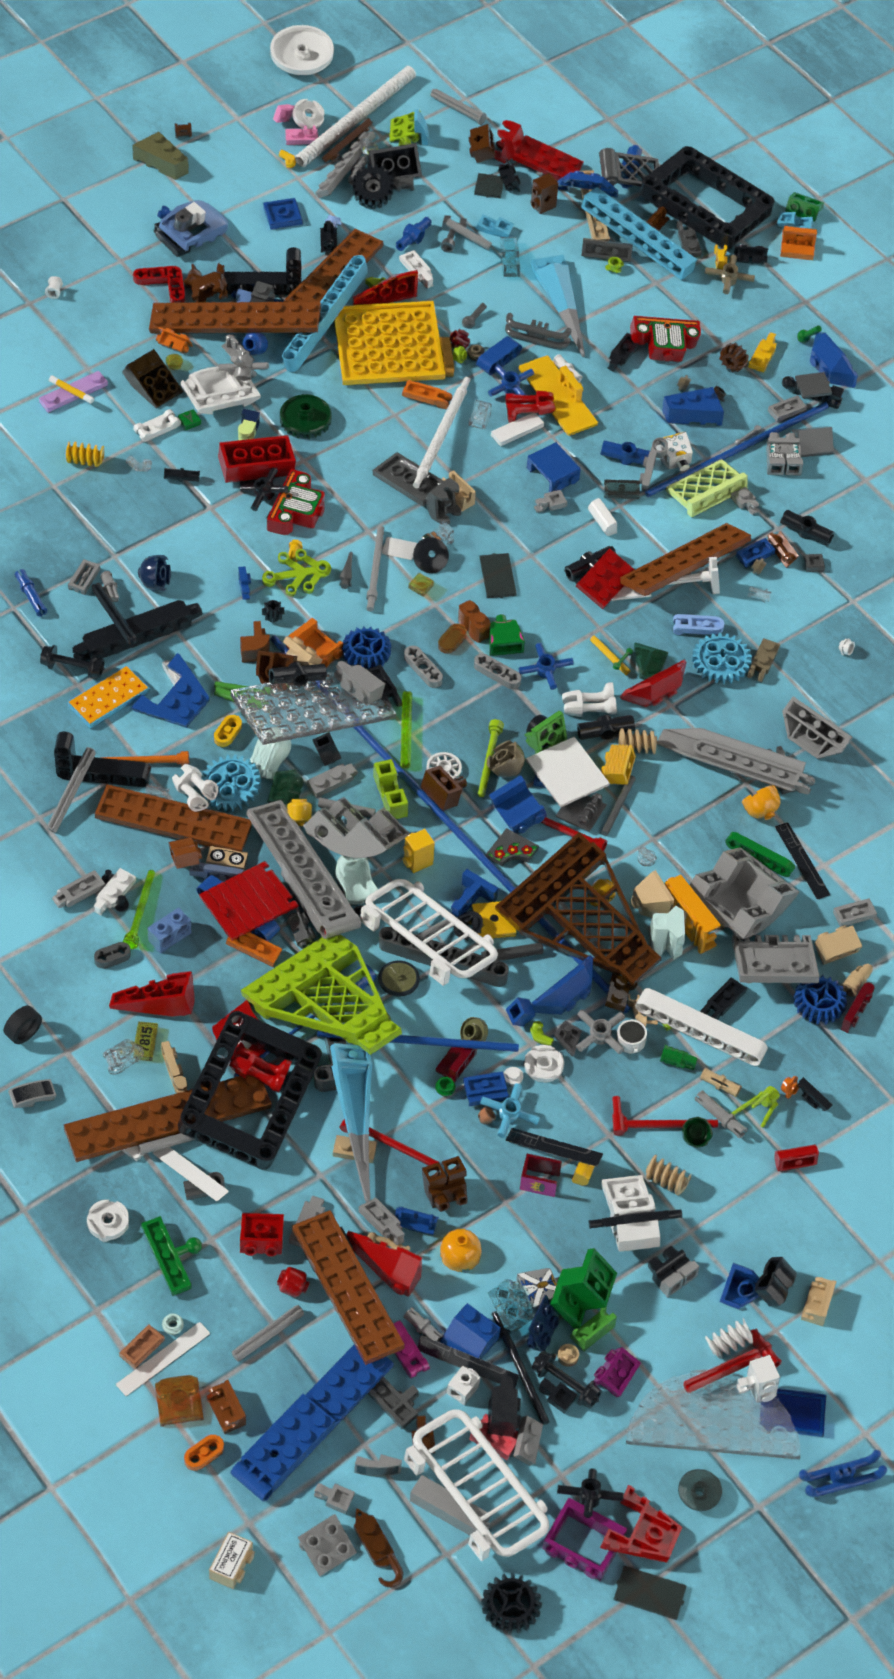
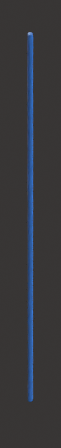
M276 635L270 638V641L282 653L286 654L289 649ZM319 680L309 681L384 760H393L397 774L511 893L516 887ZM544 916L538 921L554 939L560 934ZM563 938V939L559 942V943L562 944V945H565V946H567V947H570V948L574 949V948L566 941L565 938ZM571 956L578 964L583 962V960ZM593 969L592 979L607 994L609 985ZM626 1003V1008H625V1010H624V1013L629 1012V1010L631 1009V1008L627 1005V1003Z

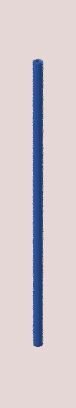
M824 402L646 490L645 495L650 497L666 489L667 486L721 459L725 460L767 439L771 432L779 433L829 407L828 403Z

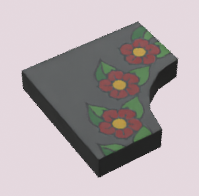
M506 828L486 853V857L500 866L512 860L529 862L538 851L539 845Z

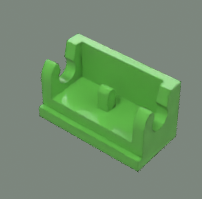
M607 1307L601 1308L600 1312L584 1323L581 1328H576L572 1331L570 1338L583 1351H586L615 1327L617 1316L614 1313L608 1315L606 1312Z

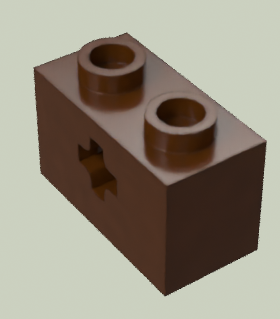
M486 124L470 129V137L468 139L471 148H469L471 157H474L477 163L495 158L494 134L490 126Z
M550 173L534 179L531 189V206L539 214L555 208L558 193V182Z

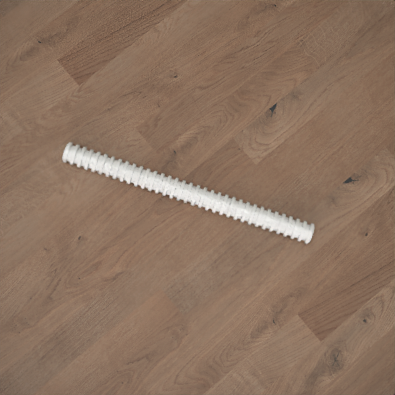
M406 66L351 110V112L336 122L335 125L316 138V140L295 156L298 165L306 167L307 164L333 145L339 138L380 107L381 104L416 77L415 70L411 66Z

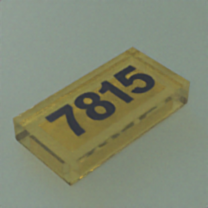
M138 1021L132 1054L133 1059L153 1061L158 1023Z

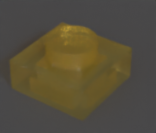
M418 573L409 583L408 588L424 596L434 586V581Z

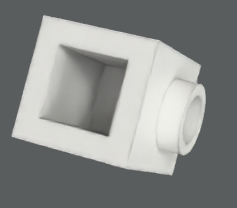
M462 1366L448 1383L447 1394L465 1405L479 1387V1375L473 1369H467Z

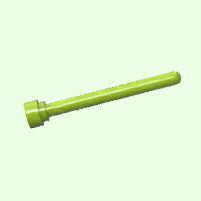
M493 719L489 722L488 730L491 735L478 790L479 797L485 796L490 769L487 766V759L489 755L491 757L494 755L493 750L496 747L497 738L504 728V723L498 719Z

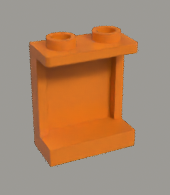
M313 617L288 635V637L294 638L296 636L304 641L303 644L314 649L317 652L316 654L323 659L320 664H325L326 668L343 654V642L335 643L318 629V621Z

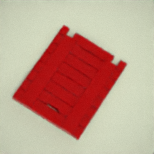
M266 861L199 894L205 906L231 941L299 907L295 900L290 903L288 902V900L292 899V895L274 871H265L269 867Z

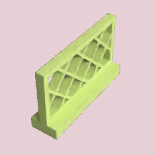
M721 459L667 486L666 492L687 509V514L690 517H694L731 498V493L744 487L747 488L748 475L744 472L739 474ZM722 467L725 469V471L715 469ZM703 475H711V478L701 477V476H703ZM714 475L724 476V477H723V479L714 478ZM726 476H731L733 478L726 479ZM689 482H697V485L687 484V483H689ZM700 482L710 483V484H709V486L700 485ZM712 483H717L719 485L712 486ZM675 489H683V492H678V491H674V490H675ZM686 489L696 490V491H695V493H691V492H686Z

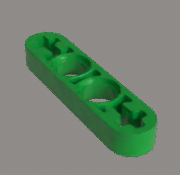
M731 832L725 840L726 845L730 849L741 847L767 868L781 876L789 877L795 869V865L789 859L737 832Z

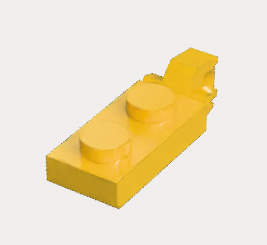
M770 332L766 340L762 339L748 364L749 368L765 372L776 351L777 343H774L775 333Z

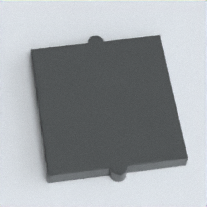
M824 372L795 376L798 385L797 389L800 390L802 398L832 395L829 386L830 382L827 381Z

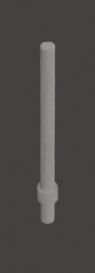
M383 526L377 528L370 587L366 596L368 600L367 611L369 612L374 610V604L378 595L376 589L384 536Z

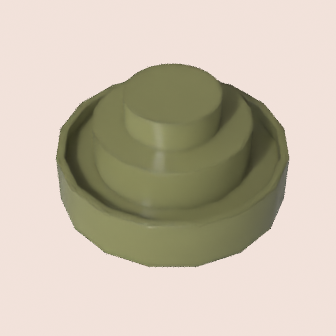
M477 1017L466 1019L460 1029L461 1039L486 1041L488 1037L486 1022Z

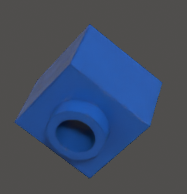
M518 997L506 1008L512 1025L524 1027L536 1016L530 1000Z

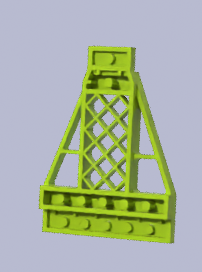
M341 934L327 939L319 938L241 989L242 996L254 1005L255 1011L266 1020L273 1017L341 1036L348 1043L360 1046L370 1055L402 1034L401 1028L388 1019L387 1011L358 947ZM355 961H359L361 969L347 977L340 973V971ZM366 977L373 996H370L354 983ZM323 984H331V986L322 987ZM334 993H343V995L334 996ZM316 994V997H307V995ZM321 994H330L329 996H320ZM295 1001L302 1006V1008L294 1013L282 1011ZM346 1002H356L354 1005H346ZM328 1003L327 1006H319V1004ZM332 1003H342L341 1005H332ZM340 1012V1015H330L331 1013ZM345 1012H354V1014L344 1015ZM311 1013L320 1021L305 1016Z

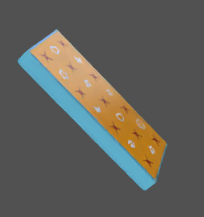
M126 665L69 700L67 706L91 729L139 699L141 695L149 693L150 689Z

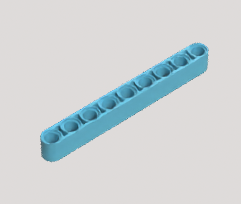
M356 255L349 261L320 301L321 312L318 332H298L284 350L282 358L287 371L295 372L301 367L367 276L368 268L364 256Z

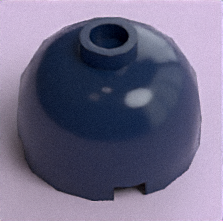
M165 555L149 556L145 558L139 567L138 576L146 588L153 591H165V584L169 585L171 567L167 565L166 560L168 558Z

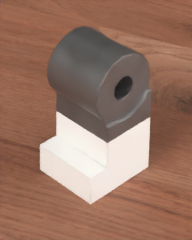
M193 202L176 213L174 228L177 231L184 232L194 223L200 225L204 222L206 212Z

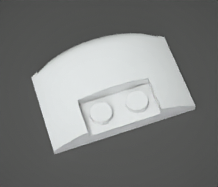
M219 366L196 371L190 374L189 379L185 382L184 380L181 381V386L199 413L213 414V411L238 405L246 407L261 398L260 393L251 380H237L234 378L235 370L220 371Z

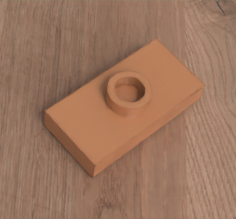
M148 1324L119 1352V1356L136 1369L165 1340V1337Z

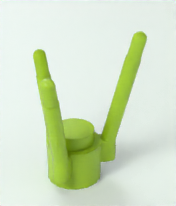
M768 1086L764 1091H761L757 1096L731 1113L736 1115L751 1105L752 1108H755L760 1103L765 1107L770 1106L761 1123V1127H764L773 1110L778 1106L776 1101L779 1099L780 1094L777 1089Z

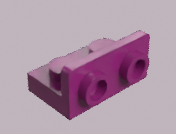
M623 1347L610 1350L605 1356L606 1361L604 1365L600 1366L594 1374L596 1386L601 1384L616 1398L622 1395L641 1364Z

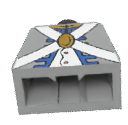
M550 1268L517 1274L516 1285L531 1317L535 1316L544 1295L548 1296L550 1302L552 1301L559 1277L555 1278Z

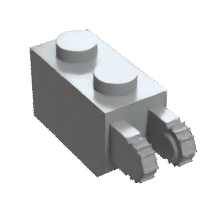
M338 661L336 665L338 670H336L334 676L341 682L340 686L366 706L382 698L385 687L384 682L361 665H354L352 667L344 661Z

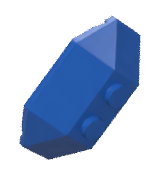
M817 333L810 357L811 365L819 372H824L827 381L831 384L850 388L856 387L858 374L856 371H853L846 355L826 333Z
M591 955L588 956L567 975L535 999L531 1004L535 1013L562 1015L565 1011H571L580 999H586L591 993L593 957Z

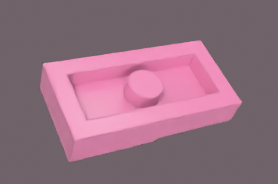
M313 125V129H307V126H304V129H285L286 145L310 144L318 138V129H316L315 125Z

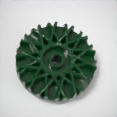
M309 394L296 395L286 400L280 408L281 427L284 426V431H287V434L292 431L293 437L297 435V438H299V434H303L304 439L306 436L310 439L311 434H315V437L317 435L321 436V431L326 432L329 429V425H331V408L320 397Z

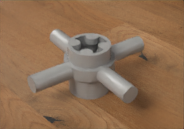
M233 355L231 357L233 363L219 364L220 371L235 370L234 378L242 381H249L252 377H256L257 372L254 370L269 369L268 362L253 363V358L249 356Z

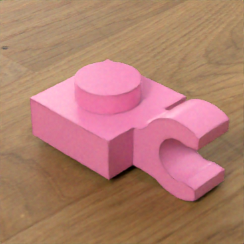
M278 105L273 120L276 123L289 122L294 105Z

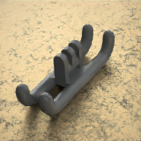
M508 313L506 316L507 324L505 331L510 337L555 349H564L571 342L569 338L572 332L571 328H566L564 332L559 333L548 330L549 323H545L544 327H542L543 322L539 321L538 325H536V320H532L531 325L514 321L512 313ZM512 328L527 331L528 334L513 331ZM545 336H546V337H550V338H554V339H560V340H561V339H564V341H563V342H555V341L547 340V339H545Z

